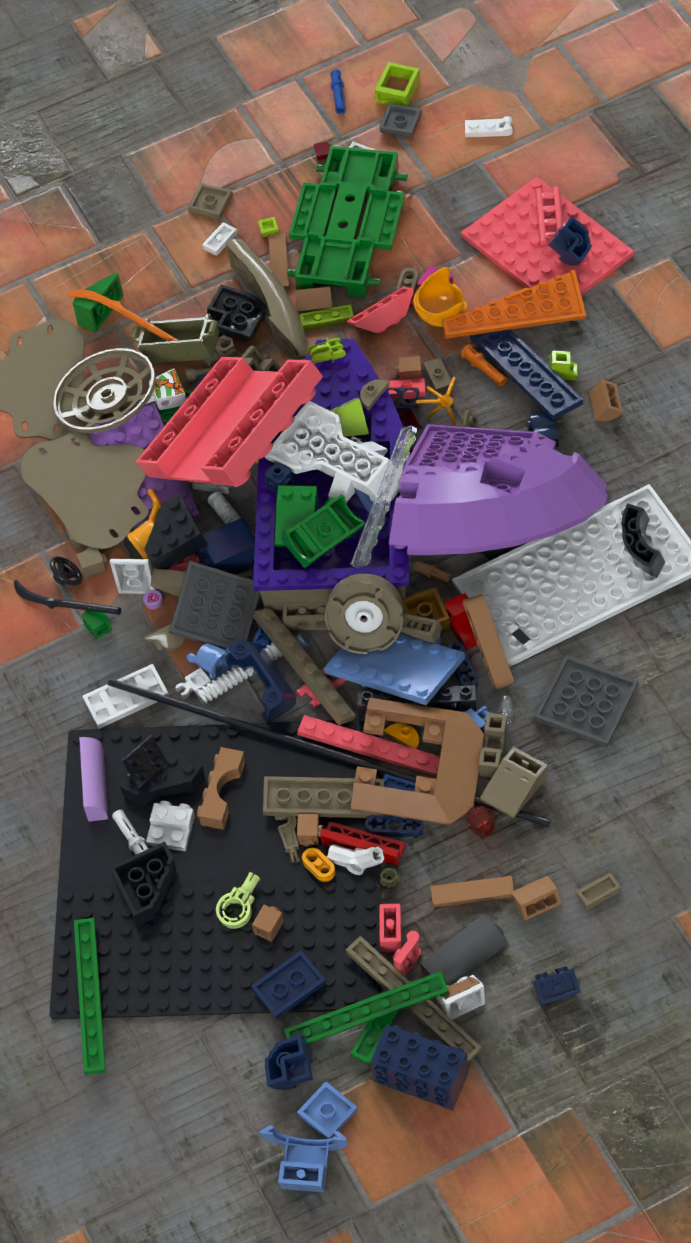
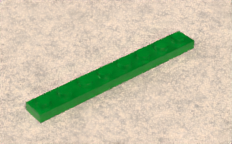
M95 919L74 920L84 1074L106 1073Z
M440 971L284 1029L287 1039L302 1035L309 1045L449 993V989L443 972Z

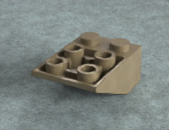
M513 747L500 763L482 793L480 800L515 818L546 780L548 765Z

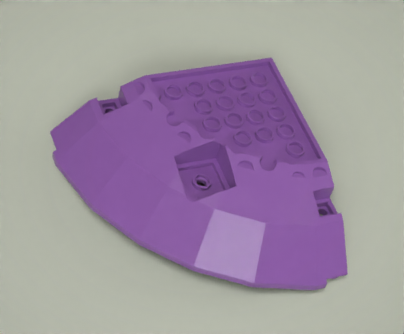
M427 424L404 465L400 481V496L396 498L389 545H394L397 549H403L408 546L407 555L475 553L536 541L556 535L588 520L606 505L608 495L605 492L608 485L578 453L574 452L573 456L563 455L556 451L555 441L538 432Z

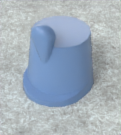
M209 643L204 644L196 656L193 653H189L186 657L189 662L196 663L209 673L210 678L216 680L218 676L221 677L223 673L226 674V671L230 669L225 662L226 650Z

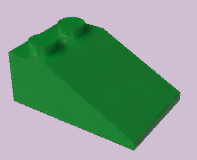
M116 272L84 289L96 292L114 301H120L124 296L119 273ZM74 298L72 303L78 326L95 333L113 311V309L99 302L85 298Z
M278 485L275 546H286L281 540L282 532L289 526L293 528L318 510L317 486Z

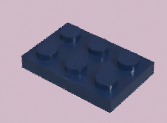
M299 951L254 983L251 989L274 1018L278 1019L324 986L326 979L306 955Z

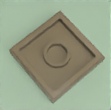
M201 183L188 207V212L220 219L233 193L231 190Z

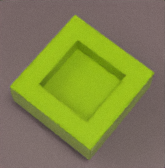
M275 217L258 221L262 238L268 237L270 234L279 233Z

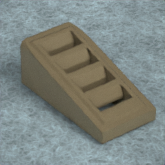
M404 613L402 633L431 643L437 642L442 630L439 620ZM409 620L412 621L409 628H407Z

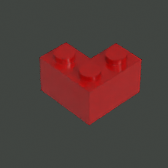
M463 593L446 601L445 609L450 618V630L467 651L477 646V642L463 605V600L468 599L466 593Z

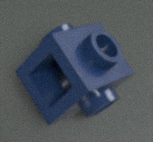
M277 462L272 467H269L265 472L267 489L277 494L278 485L292 486L293 479L290 468L286 465L282 466Z

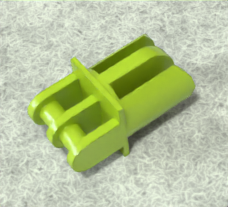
M326 338V342L308 347L313 364L332 360V363H334V359L342 358L346 355L340 338L330 340Z

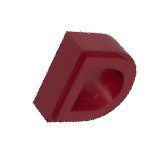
M321 142L314 144L317 160L328 157L331 146L329 143Z

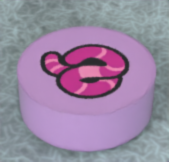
M150 590L143 596L144 604L148 609H157L163 603L162 595L157 590Z

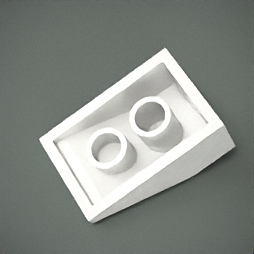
M110 559L118 593L145 594L150 590H156V588L150 586L152 570L156 569L150 560Z

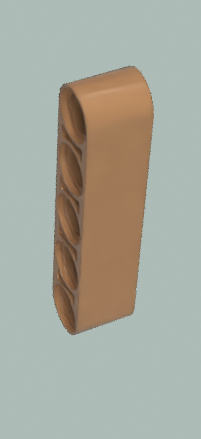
M479 594L463 600L468 620L493 688L498 690L514 684L511 670L484 596Z

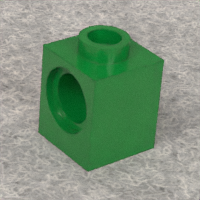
M85 611L81 614L84 626L96 640L112 630L110 620L104 613Z

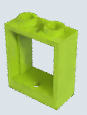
M388 62L375 88V101L387 105L391 103L409 106L420 82V69ZM390 77L410 80L405 91L386 88Z

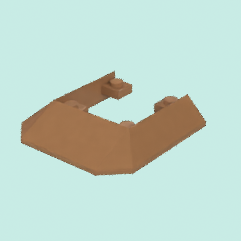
M369 698L363 732L383 735L385 720L425 726L422 742L442 745L437 779L417 776L413 792L375 786L377 769L357 767L350 809L451 825L473 810L479 772L478 764L484 733L470 715L465 712Z

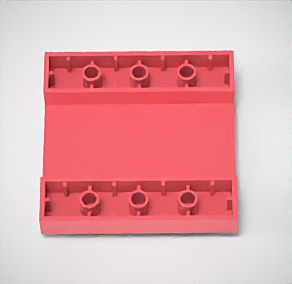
M221 357L141 454L136 463L148 477L238 487L249 479L251 475L249 469L256 460L265 457L272 450L273 444L271 442L275 436L292 425L295 419L293 414L299 406L309 402L315 396L316 390L314 387L323 376L311 360L288 359L278 372L253 371L244 358Z

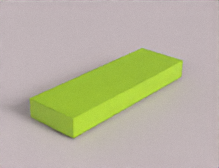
M351 304L299 314L304 331L347 323V320L354 317Z

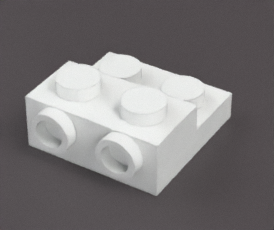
M160 801V804L154 803L150 817L151 825L146 840L147 846L154 847L162 842H166L169 849L186 851L195 818L193 809L187 804H180L178 807L171 806V803L167 801Z

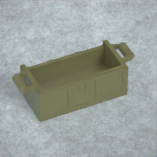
M210 314L200 318L150 321L145 319L147 322L178 339V341H165L142 326H135L133 328L130 340L138 342V349L151 363L212 359L220 332L217 327L218 322L213 320Z

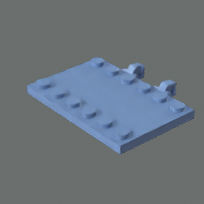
M400 632L395 642L382 651L379 649L368 652V654H356L341 648L324 667L325 674L427 705L465 659L464 652L441 646V635H439L436 643H431Z

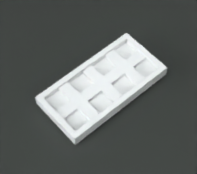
M153 664L118 679V681L169 697L168 691ZM108 684L83 695V699L98 729L157 703V701L108 686Z

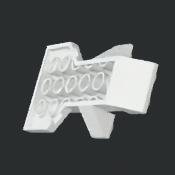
M311 401L303 406L294 417L292 425L280 434L273 443L272 450L265 456L267 460L273 463L277 462L282 466L286 465L295 474L318 469L334 477L328 497L335 499L343 494L346 503L355 493L354 488L369 495L370 500L384 507H387L400 491L402 472L388 458L384 457L388 449L373 441L358 444L343 437L339 415Z

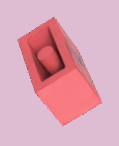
M380 904L381 953L396 952L399 948L402 949V912L400 904Z

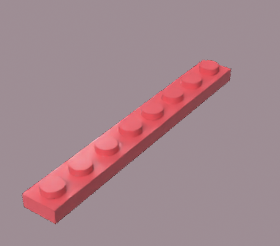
M306 715L303 716L297 731L299 736L437 778L440 756Z

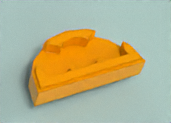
M396 723L384 730V734L398 743L415 749L419 748V736L412 726L405 723Z

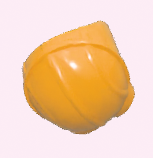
M442 267L427 277L414 295L413 304L417 314L424 322L431 326L443 327V319L458 313L463 314L467 312V302L463 298L462 291L457 285L449 282L450 270L447 267Z

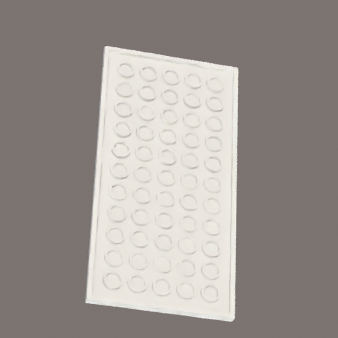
M649 484L603 506L585 522L556 535L528 542L453 578L452 584L460 595L466 593L468 598L479 594L484 596L508 665L511 667L690 579L691 540ZM627 503L644 508L650 519L646 529V542L653 549L660 551L665 560V564L657 578L650 576L639 568L623 542L621 521ZM514 623L536 645L528 650L506 628Z

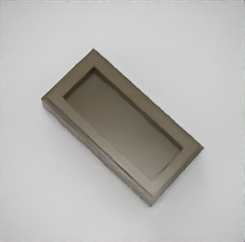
M610 872L576 891V896L585 909L589 910L621 892L622 887Z

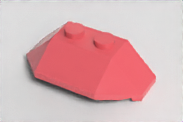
M403 286L396 292L347 320V323L374 333H382L388 326L399 323L406 316L414 291L412 288Z

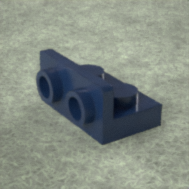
M567 966L555 969L556 973L548 975L547 972L535 975L536 979L531 982L534 985L540 1005L581 993L574 969H568Z

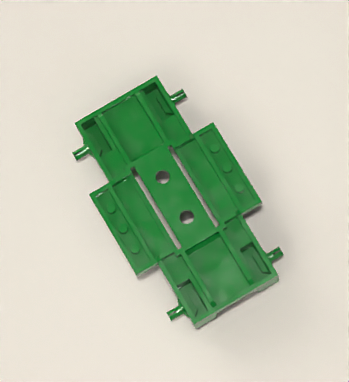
M330 146L325 166H316V172H323L321 183L303 182L289 232V239L304 241L297 270L288 269L287 276L295 277L297 290L315 288L316 283L347 287L348 296L365 298L370 285L381 286V279L371 278L373 252L375 248L392 250L405 200V193L393 192V187L397 180L407 181L408 174L398 173V152ZM370 191L359 236L355 239L360 215L363 210V203L366 199V192ZM348 197L355 198V200L352 202L346 201ZM341 223L348 224L346 228L339 227Z

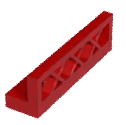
M330 821L327 829H322L320 834L322 845L328 847L335 844L354 850L355 848L368 849L378 846L383 850V862L395 866L399 865L406 846L405 842ZM332 829L339 830L342 834L333 832ZM357 835V836H359L361 839H358V838H355V837H351V836ZM371 841H378L379 844L372 843ZM390 846L399 847V850L390 848Z

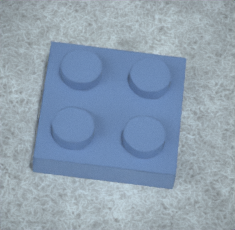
M325 1081L298 1110L297 1114L322 1136L330 1139L335 1136L334 1131H340L358 1111V1107Z

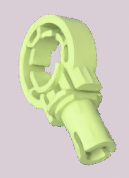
M249 872L241 887H233L230 893L225 894L219 899L216 906V914L224 926L236 929L244 926L250 920L252 915L251 905L255 900L251 893L260 881L257 875L254 874L253 876V873ZM238 903L243 906V911L239 915L240 921H238L237 917L229 918L226 916L224 911L228 905Z

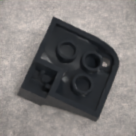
M221 284L207 308V314H210L212 319L218 322L217 327L220 331L218 337L225 335L231 338L250 341L259 323L264 321L267 315V307L256 296Z

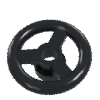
M60 556L51 559L50 568L53 572V578L57 583L77 586L81 583L82 574L73 562Z

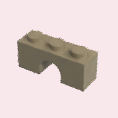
M66 528L73 550L86 549L84 552L76 554L85 579L106 572L104 564L107 563L105 554H100L99 548H92L76 542Z
M487 713L484 729V746L481 747L478 765L479 776L492 778L503 758L507 733V715Z

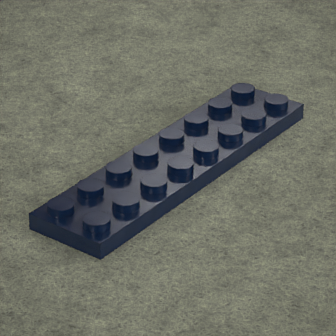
M512 330L470 335V340L552 420L583 405V399Z

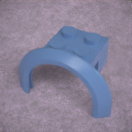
M270 1125L260 1131L261 1137L266 1141L285 1146L284 1161L280 1163L278 1180L281 1189L325 1193L329 1151L340 1150L348 1145L347 1139L339 1131H334L335 1137L322 1140L288 1136L278 1132L274 1126Z

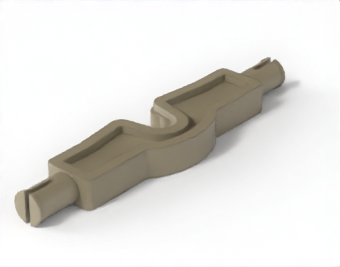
M275 816L277 821H288L278 827V832L285 852L290 855L291 862L295 863L294 856L296 862H298L300 859L297 853L299 845L295 833L297 829L296 816Z

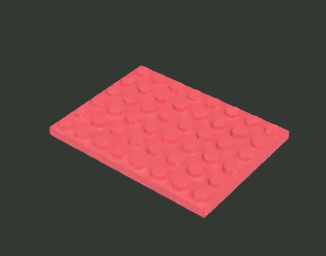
M537 176L461 232V237L525 288L538 285L539 282L544 280L546 282L554 279L557 275H564L569 273L570 270H575L581 296L634 256V250L560 194L563 224L573 216L589 231L590 245H592L590 251L580 264L573 266L560 261V255L548 245L552 239H547L546 245L540 244L535 189L542 188V193L553 192V188ZM554 199L543 200L544 206L554 205ZM555 212L544 213L545 219L555 218ZM556 225L546 226V232H557Z

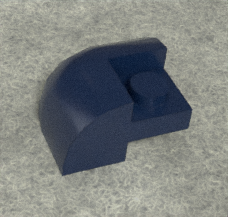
M573 216L558 229L554 238L548 244L560 255V261L573 266L580 264L592 247L588 235L589 231Z
M302 1035L284 1039L274 1044L275 1047L270 1051L268 1057L265 1058L267 1086L277 1090H289L296 1088V1084L313 1080L311 1063H313L312 1055Z

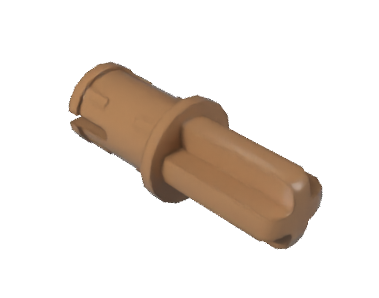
M417 560L414 564L413 571L428 576V579L434 578L444 583L450 581L451 574L436 568V565H430L420 560Z

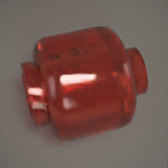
M475 806L467 812L466 824L475 835L487 836L495 829L496 820L486 807Z

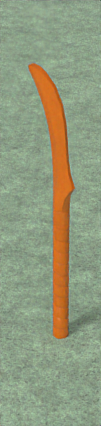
M80 289L68 294L70 298H85L99 302L124 315L165 341H178V339L124 308L120 301L108 299L90 290Z

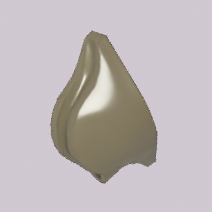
M170 624L145 636L143 639L144 641L153 642L158 651H173L182 645L185 638L169 633Z

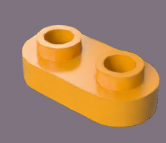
M309 848L303 852V865L318 880L326 882L334 878V864L319 849Z

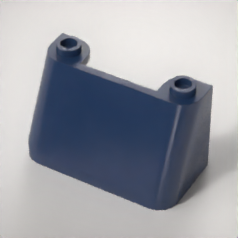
M237 640L227 646L225 662L231 669L234 666L240 667L244 672L252 667L267 690L263 694L266 710L262 713L266 723H270L295 706V693L261 644Z

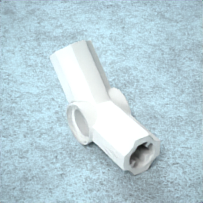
M333 844L330 846L327 856L332 863L346 867L348 871L355 875L363 874L366 868L381 864L384 860L383 850L378 846L368 849L355 848L351 850Z

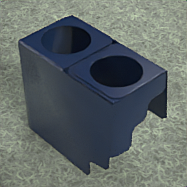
M388 387L386 389L387 391L394 390L398 394V399L393 402L395 408L418 409V404L415 401L407 403L403 398L406 391L412 390L416 393V400H418V387Z

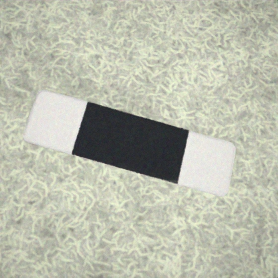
M514 623L506 628L528 650L536 645Z

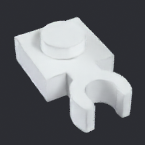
M200 667L185 677L186 683L177 684L175 689L177 693L185 690L181 693V698L186 699L189 697L190 692L193 691L196 694V690H201L202 686L206 687L207 683L211 684V680Z

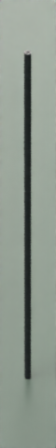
M110 678L108 681V686L349 764L377 769V773L388 774L416 783L417 777L118 680ZM475 796L474 804L501 812L481 801L480 797ZM521 810L515 816L548 828L551 823L549 819Z

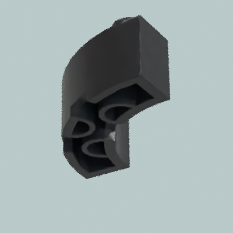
M627 503L621 521L623 542L639 568L650 576L657 578L665 564V560L660 551L653 549L646 542V529L650 519L644 508Z

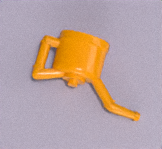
M153 489L148 490V495L153 502L149 520L127 535L143 559L148 558L144 548L161 508V502Z

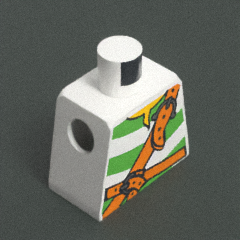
M171 369L156 377L155 389L147 404L155 401L159 410L182 406L186 401V395L175 369Z

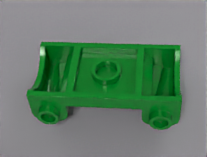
M343 494L335 499L331 497L324 503L325 506L293 528L289 526L282 532L281 540L304 568L314 563L343 540L354 535L366 524L351 512Z

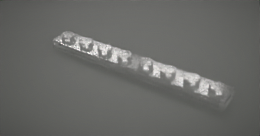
M412 425L404 427L400 431L351 562V566L355 568L364 567L371 560V552L377 544L379 530L384 525L383 520L385 514L390 509L391 498L397 490L398 479L403 474L404 463L408 460L410 447L416 439L417 428Z

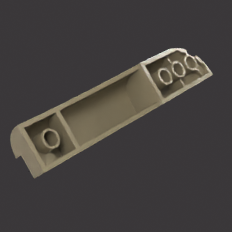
M242 239L228 241L225 244L230 266L245 280L258 298L266 305L273 340L292 360H305L309 354V343L299 315L283 285L271 269Z

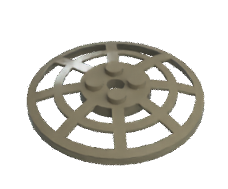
M126 348L104 350L85 358L71 368L58 384L53 400L54 410L58 419L67 428L81 433L103 432L125 423L140 412L152 396L156 383V373L153 365L142 353ZM122 357L119 367H110L98 371L95 365L103 360ZM132 358L140 361L147 368L138 374L126 366L128 359ZM89 367L92 375L78 389L69 387L74 378ZM117 373L115 377L102 378L104 375ZM126 373L134 379L126 384L122 377ZM150 373L151 383L146 394H142V379ZM94 380H96L97 383H95V384L89 389L88 392H87V391H84V389H85L90 383H92ZM137 384V394L129 396V389ZM64 393L74 395L72 400L73 411L62 413L61 403ZM79 398H86L88 405L78 409ZM138 401H141L132 411H130L137 404ZM125 402H132L128 408L120 412L119 408ZM90 410L96 413L92 419L82 415ZM112 412L114 417L99 420L103 414ZM76 416L79 420L88 424L85 427L69 424L65 418ZM105 423H109V424H106V425H102V426H98V427H93L95 424H105Z

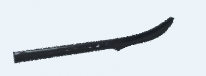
M14 580V588L22 598L46 605L51 609L64 607L120 615L122 611L120 607L41 596L27 590L17 580Z

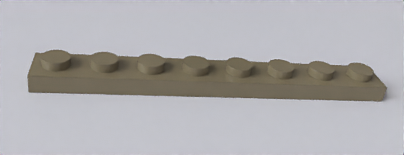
M270 607L256 611L253 618L338 725L353 721L356 714Z
M361 936L346 949L345 953L386 991L410 983L403 974ZM431 1000L406 1008L446 1046L452 1048L455 1046L463 1049L467 1053L468 1063L481 1051L482 1047Z

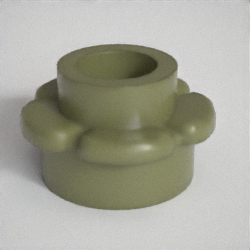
M386 868L380 874V883L383 886L391 888L399 882V874L392 868Z

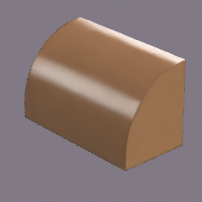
M330 286L295 291L297 312L333 308Z
M602 379L589 391L596 421H610L623 413L617 384Z
M548 876L511 892L514 903L525 921L562 904L558 889Z

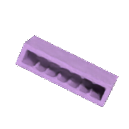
M79 737L83 807L89 822L108 819L104 749L102 743L97 739Z

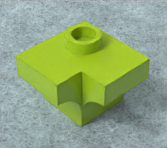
M552 351L548 359L549 367L561 379L577 381V363L570 360V352Z

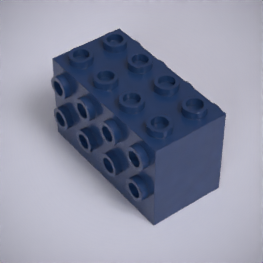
M386 1025L370 1061L375 1083L452 1111L469 1073L467 1053L463 1049L455 1046L453 1048L446 1046L443 1042L436 1039H426L417 1032L412 1034L397 1025Z

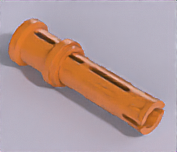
M468 344L462 349L460 356L466 358L472 367L479 368L499 387L505 385L508 378L488 363L482 353H478L473 349V345Z

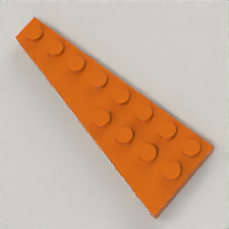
M570 270L567 274L557 275L554 279L546 282L544 280L530 288H523L505 295L502 299L492 300L489 304L481 307H474L473 310L463 314L458 313L442 320L445 339L581 320L586 318V312L575 270Z

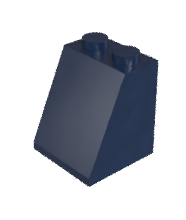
M243 518L203 534L208 545L195 552L202 565L227 573L249 570L255 554V537Z

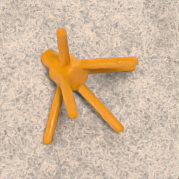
M455 377L452 378L446 395H441L427 386L426 389L437 396L438 399L415 401L416 404L438 403L439 406L427 416L428 419L434 416L440 409L446 408L453 426H457L450 406L454 404L450 393L456 380Z

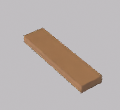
M286 233L268 235L270 269L281 282L284 289L289 290Z
M512 876L430 886L433 908L512 898L511 892L514 891Z

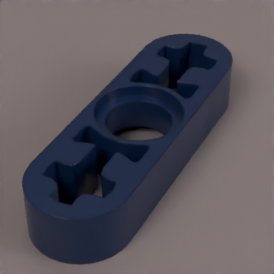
M458 641L450 642L447 647L464 652L465 659L462 663L468 665L464 670L457 668L454 671L460 686L475 685L476 690L478 687V677L463 644ZM466 675H468V678L472 682V684L466 682Z
M372 815L365 821L366 832L380 836L418 837L423 833L424 823L421 820L395 816ZM374 822L377 825L375 829L372 828V823ZM396 822L400 825V828L398 830H391L389 824ZM404 823H406V830H403ZM412 824H416L417 830H413Z

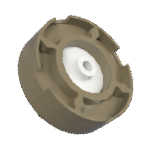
M365 573L351 575L337 583L328 596L325 622L329 635L336 644L349 652L368 654V652L379 649L382 651L395 642L403 625L404 604L402 597L393 584L380 576Z

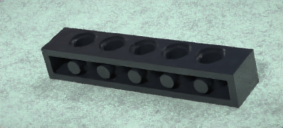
M475 685L441 687L427 705L379 690L357 691L358 721H365L369 698L466 712L471 708L476 712Z

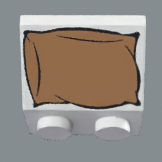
M474 975L460 978L457 983L448 986L449 993L436 997L440 1009L451 1020L485 1004L484 986Z

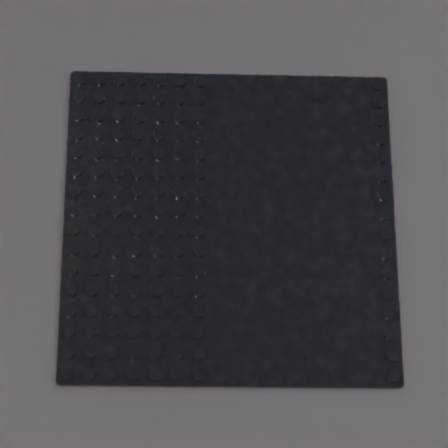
M354 719L339 726L364 733L365 721ZM324 720L326 722L338 725L335 722V720ZM301 721L251 723L380 765V760L299 736L297 731ZM229 724L69 731L50 1018L53 1020L80 1019L74 920L94 918L96 924L102 1018L270 1013L252 991L251 986L299 951L306 955L326 979V984L288 1012L335 1011L381 994V985L345 953L346 949L361 936L381 954L380 864L366 868L361 875H355L348 871L346 867L334 864V878L326 882L320 881L303 865L302 854L309 848H317L327 857L330 847L322 845L320 837L319 845L309 847L299 845L297 853L300 860L296 862L294 856L295 863H292L289 853L285 852L278 832V827L288 821H277L275 816H263L264 776L355 778L356 770L359 766ZM365 733L380 738V735ZM152 735L157 743L201 764L205 777L195 792L188 794L185 792L177 794L173 798L162 800L170 802L171 806L189 805L194 811L195 818L186 851L169 849L174 858L176 871L156 918L137 927L110 870L111 866L134 856L135 853L130 851L128 847L129 842L112 818V815L117 810H123L137 834L143 837L145 841L147 840L154 803L160 804V801L158 799L139 806L123 798L120 786L126 779L128 771L121 760ZM79 737L97 739L102 743L104 749L108 819L89 822L83 807ZM221 747L244 751L246 759L241 778L227 782L219 794V797L228 804L230 812L224 830L203 826L200 823L199 817H197L198 807L202 806L204 801V789L209 786V773L215 767V755L219 754ZM380 773L376 774V779H380ZM319 817L320 825H323V829H327L330 821L366 831L365 821L367 818ZM374 822L372 823V828L375 829L377 825ZM332 829L333 832L342 834L341 831ZM357 835L351 836V837H355V838L361 839V838H360L359 836H357ZM371 841L372 843L379 844L378 841ZM249 872H251L253 876L255 874L260 878V881L251 893L255 898L251 905V918L247 924L240 928H228L217 917V903L222 896L230 893L233 887H241ZM232 903L226 907L224 912L227 917H237L238 921H240L239 915L243 911V906L238 903ZM263 905L278 908L282 912L284 920L272 942L254 934L252 927Z

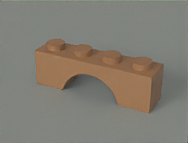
M221 747L219 754L215 755V767L213 771H210L208 777L209 786L204 789V801L197 811V817H199L201 825L224 830L230 812L228 804L219 797V794L227 782L241 778L246 762L244 751Z

